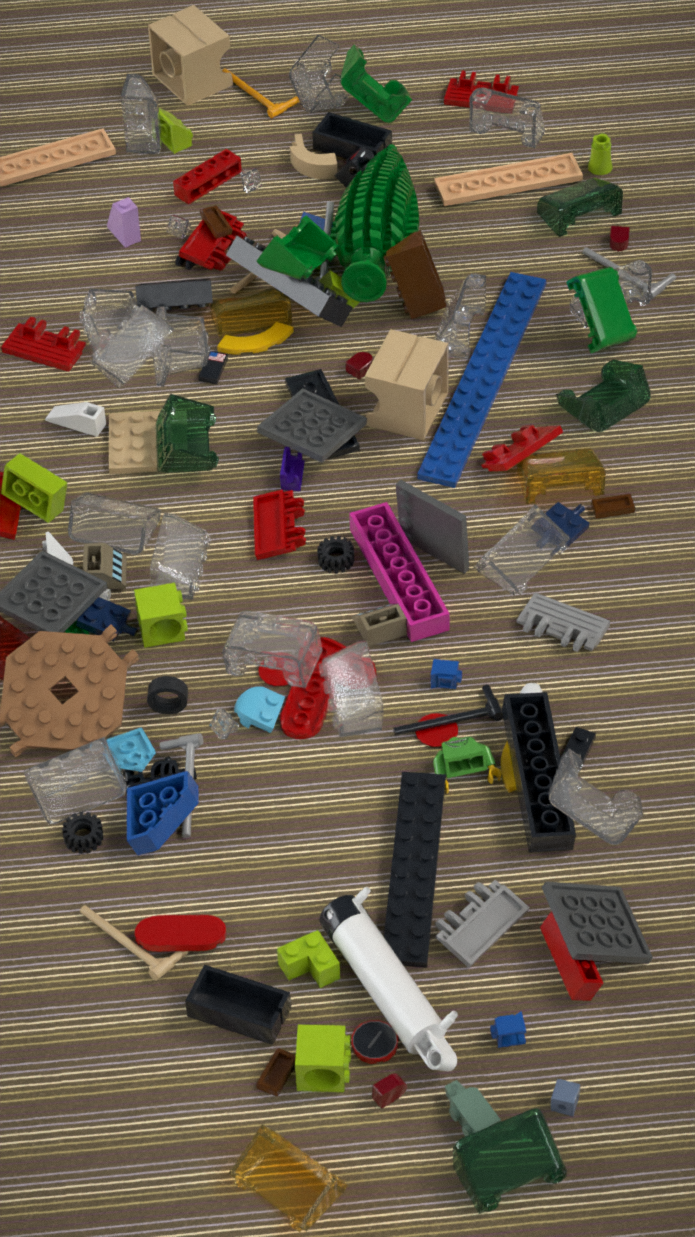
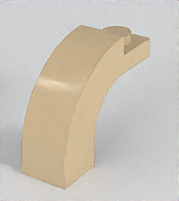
M295 134V142H292V146H290V160L293 167L301 174L311 178L335 179L334 175L337 173L335 153H312L305 148L302 134Z

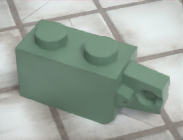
M457 1080L445 1086V1093L450 1101V1116L455 1122L458 1121L467 1139H471L477 1146L501 1133V1119L478 1088L469 1087L466 1089Z

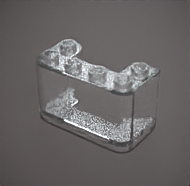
M245 610L239 614L222 649L227 674L233 676L243 675L246 671V664L283 670L284 678L289 685L306 688L322 653L319 631L314 623Z

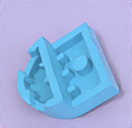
M253 687L241 694L235 703L234 712L238 714L240 723L244 727L249 729L252 724L271 733L285 696L265 687Z

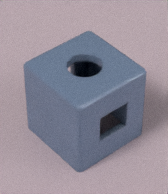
M557 1079L551 1097V1111L574 1116L580 1097V1084Z

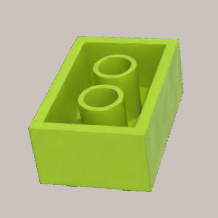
M19 453L4 467L1 494L50 523L64 509L68 482Z

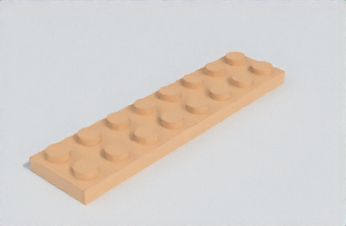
M104 128L2 156L0 157V187L115 155L116 150Z
M573 153L438 177L434 178V184L443 205L448 206L582 181L583 174Z

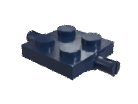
M557 502L533 524L532 530L542 537L536 543V546L542 550L550 543L564 551L589 528L590 523L579 516L585 511V507L579 504L574 510H570Z
M98 597L83 612L76 623L77 627L96 635H101L110 625L117 630V636L122 632L135 636L138 629L127 624L131 610L101 597Z

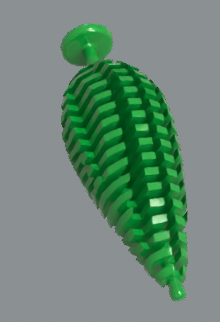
M390 144L387 148L378 152L369 161L363 174L362 170H360L353 178L341 197L335 221L332 223L333 227L331 228L330 237L340 245L335 252L337 253L336 256L339 259L340 265L345 268L342 274L341 285L344 292L358 302H372L384 294L387 278H389L392 271L391 266L387 267L384 260L386 251L413 232L419 231L420 218L414 185L403 157L397 151V147L394 144Z

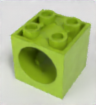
M175 582L135 589L137 619L144 648L185 641L184 632L188 631L186 619L183 618L187 617L185 605L180 604L183 602L181 590L177 591Z
M298 1024L295 1059L297 1091L345 1092V1083L350 1082L349 1063L351 1062L350 1035H346V1026Z

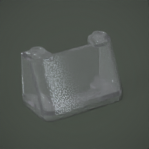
M642 260L615 268L619 274L618 281L622 293L628 304L632 303V300L639 301L641 306L649 304L652 268ZM573 296L570 300L569 309L578 321L587 328L588 324L579 297L575 298Z
M476 273L468 275L447 303L434 340L449 343V357L469 359L471 348L469 347L471 320L477 313L484 315L486 310V275Z
M535 504L494 547L481 557L473 568L512 595L517 593L521 595L528 588L527 582L556 553L561 555L568 548L566 543L571 538Z
M568 749L560 760L549 790L550 803L611 845L620 844L644 815L640 797L629 790H620L611 799L578 776L582 768L581 757L571 749Z

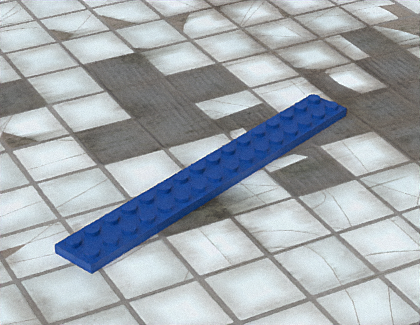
M510 272L417 473L418 480L453 488L456 487L545 289L546 279Z

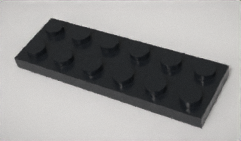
M322 369L285 378V384L291 397L301 389H305L339 405ZM355 435L327 459L360 451V445Z

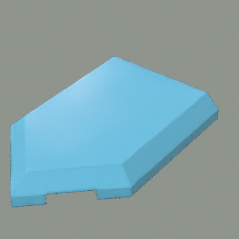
M142 727L101 741L116 768L143 772L156 753Z

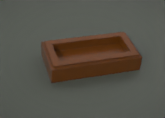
M217 205L200 209L199 214L215 239L232 234L233 229Z
M631 494L591 500V506L596 519L635 513V505Z
M277 1047L257 1081L256 1089L278 1097L295 1068L296 1054Z

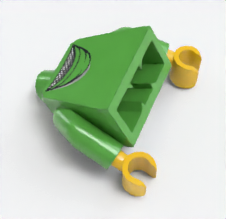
M452 737L449 741L443 742L442 750L438 751L433 760L435 774H446L447 778L484 771L488 768L487 780L490 784H493V776H496L500 782L502 775L501 770L494 767L496 763L489 747L476 742L472 737L460 739ZM446 780L445 788H446L447 794H448V793H449V783H448V781Z

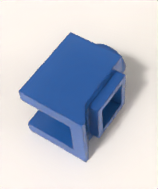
M433 659L431 689L436 687L456 689L457 683L462 681V670H459V661Z
M522 1011L516 1015L499 1016L495 1018L494 1025H490L491 1037L496 1039L498 1048L526 1044L524 1035L526 1027Z

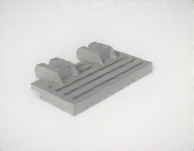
M538 593L533 594L516 620V623L524 625L523 631L527 633L533 625H537L535 629V636L540 637L545 629H547L546 634L561 639V646L567 647L571 639H574L573 650L577 652L583 644H585L584 649L593 651L610 627V620Z
M496 880L488 888L480 882L474 885L475 891L485 902L473 892L468 891L465 894V898L470 904L459 913V916L451 910L444 913L445 918L456 930L442 919H438L435 922L436 927L440 930L435 938L468 968L488 951L530 908L504 884L501 885Z

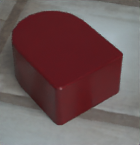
M611 226L610 248L619 252L628 248L630 227Z
M363 351L356 353L345 362L346 372L359 380L362 379L373 362L372 355Z
M392 1073L373 1084L372 1099L382 1109L399 1099L407 1090V1084L397 1073Z

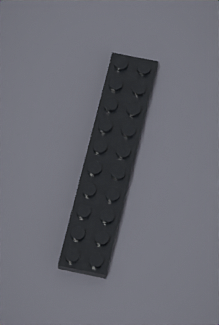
M402 772L384 939L403 966L424 968L428 966L446 774Z

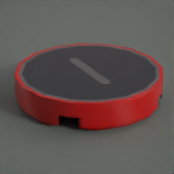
M369 1020L361 1023L352 1034L353 1052L361 1061L369 1064H377V1062L381 1061L386 1062L395 1055L398 1049V1036L388 1023L380 1020Z

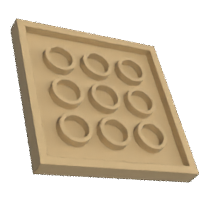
M187 409L109 414V474L189 470Z

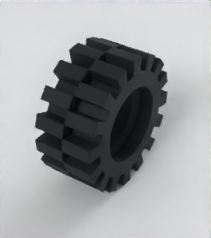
M330 536V540L325 538L324 542L321 541L317 548L318 562L324 571L328 569V573H331L333 570L335 574H338L339 570L343 573L345 568L349 570L353 566L354 546L350 540L347 542L345 537L341 540V536H337V539H334V536ZM332 553H341V554H343V555L337 556V557L330 556V554H332Z
M82 811L79 812V816L74 813L72 814V819L67 817L66 822L63 823L64 843L74 853L77 850L79 854H83V850L91 853L90 849L92 848L95 851L97 845L100 846L104 838L100 818L97 819L95 814L91 817V812L83 815ZM82 829L91 831L85 836L75 835L77 831Z

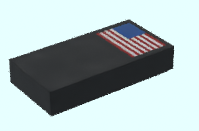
M209 351L199 374V381L218 384L228 361V354Z

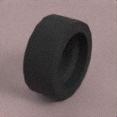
M162 676L152 680L149 684L147 703L154 711L161 714H176L183 711L187 706L188 687L181 679L172 676ZM171 692L178 695V697L168 699L157 694Z

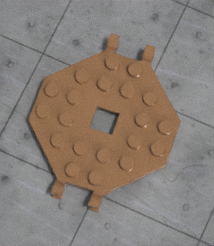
M112 625L108 626L101 635L39 631L6 657L0 708V728L7 724L20 739V741L15 742L9 747L11 749L10 752L15 758L20 756L27 748H45L55 751L72 750L89 753L102 743L101 741L107 739L122 727L127 669L139 661V655L132 649L126 654L124 659L121 660L107 644L117 637V630ZM67 679L78 693L64 704H61L50 689L61 680Z

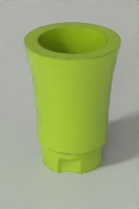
M599 134L593 137L588 170L595 175H606L613 169L611 142L606 134Z

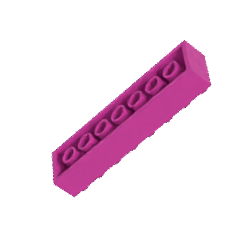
M385 502L349 513L350 531L390 604H399L406 617L407 636L410 642L449 631L450 613L389 504Z

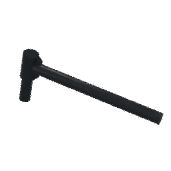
M486 684L482 687L487 699L484 708L394 727L393 732L397 736L483 716H489L495 721H500L503 719L502 708L498 699L495 698L490 685Z

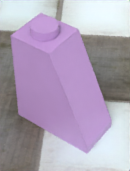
M129 197L112 204L107 228L124 247L141 241L138 207Z

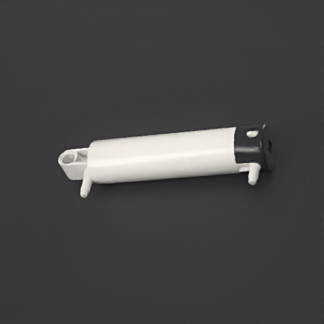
M365 887L356 897L344 895L331 901L320 914L319 922L322 928L342 953L408 1052L420 1054L426 1065L432 1070L452 1071L457 1065V1056L444 1038V1035L458 1014L456 1011H452L441 1020L362 905L371 892L370 888Z

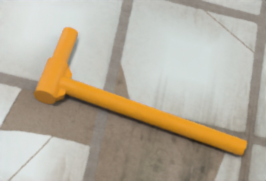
M226 68L222 70V72L231 73ZM231 73L233 83L268 108L267 114L270 118L287 111L288 108L300 102L296 96L284 103L274 104Z

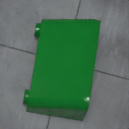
M354 44L346 54L340 77L341 86L382 121L387 123L393 122L412 101V98L406 87L399 81L390 80L383 87L365 70L367 61L364 58L363 52Z
M306 215L300 220L301 222L298 226H294L282 239L278 235L274 237L256 262L263 268L299 280L302 278L306 280L313 270L327 260L330 262L337 255L335 251L340 245Z
M612 267L581 274L566 281L569 291L575 290V298L579 297L590 330L588 334L589 338L592 337V343L588 344L590 354L632 341L636 338L637 327L632 322L618 281L619 274Z

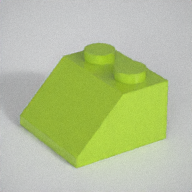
M154 107L156 137L174 154L191 147L193 138L191 130L185 127L181 120L177 119L173 114Z

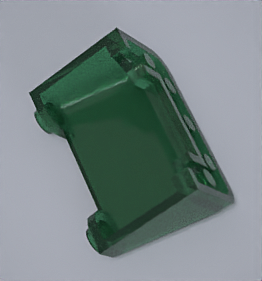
M591 178L541 197L537 203V213L555 234L561 237L567 235L566 228L570 224L575 225V217L603 207L606 213L610 212L614 217L621 215L623 190L617 184L598 178Z
M612 359L602 367L601 377L603 382L579 397H576L572 390L564 389L556 394L558 403L590 430L603 432L649 402L651 393L643 365Z
M174 394L169 395L156 420L158 472L165 474L211 471L217 467L219 457L215 451H210L209 429L216 422L214 406Z
M538 1108L528 1110L458 1140L453 1147V1168L479 1214L495 1210L499 1206L502 1194L543 1177L547 1183L557 1184L567 1177L565 1164L545 1117Z

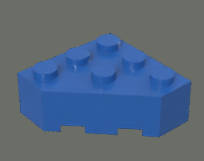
M188 771L127 788V842L138 856L159 850L198 805V785Z

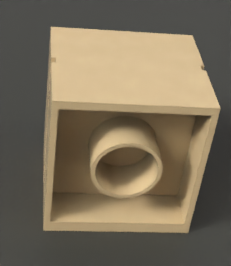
M195 5L178 11L173 16L169 15L148 25L152 74L187 106L233 85L232 74L222 72L220 69V60L223 54L230 48V36Z
M390 329L365 375V388L373 392L379 399L373 412L366 414V426L424 440L448 395L449 343L425 337L419 338L417 335Z

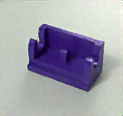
M284 447L280 472L281 490L301 491L305 460H303V454L297 452L298 455L296 456L292 455L289 447Z

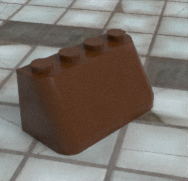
M421 230L413 232L386 251L384 256L387 267L391 266L392 271L390 275L392 281L397 282L399 298L403 297L404 311L410 314L411 319L447 307L442 282Z

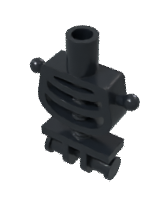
M167 756L165 760L157 761L152 765L151 777L144 778L143 772H138V775H134V771L125 769L123 776L125 777L126 793L127 788L185 772V768L178 769L177 761L171 760ZM195 767L193 777L194 780L197 779Z

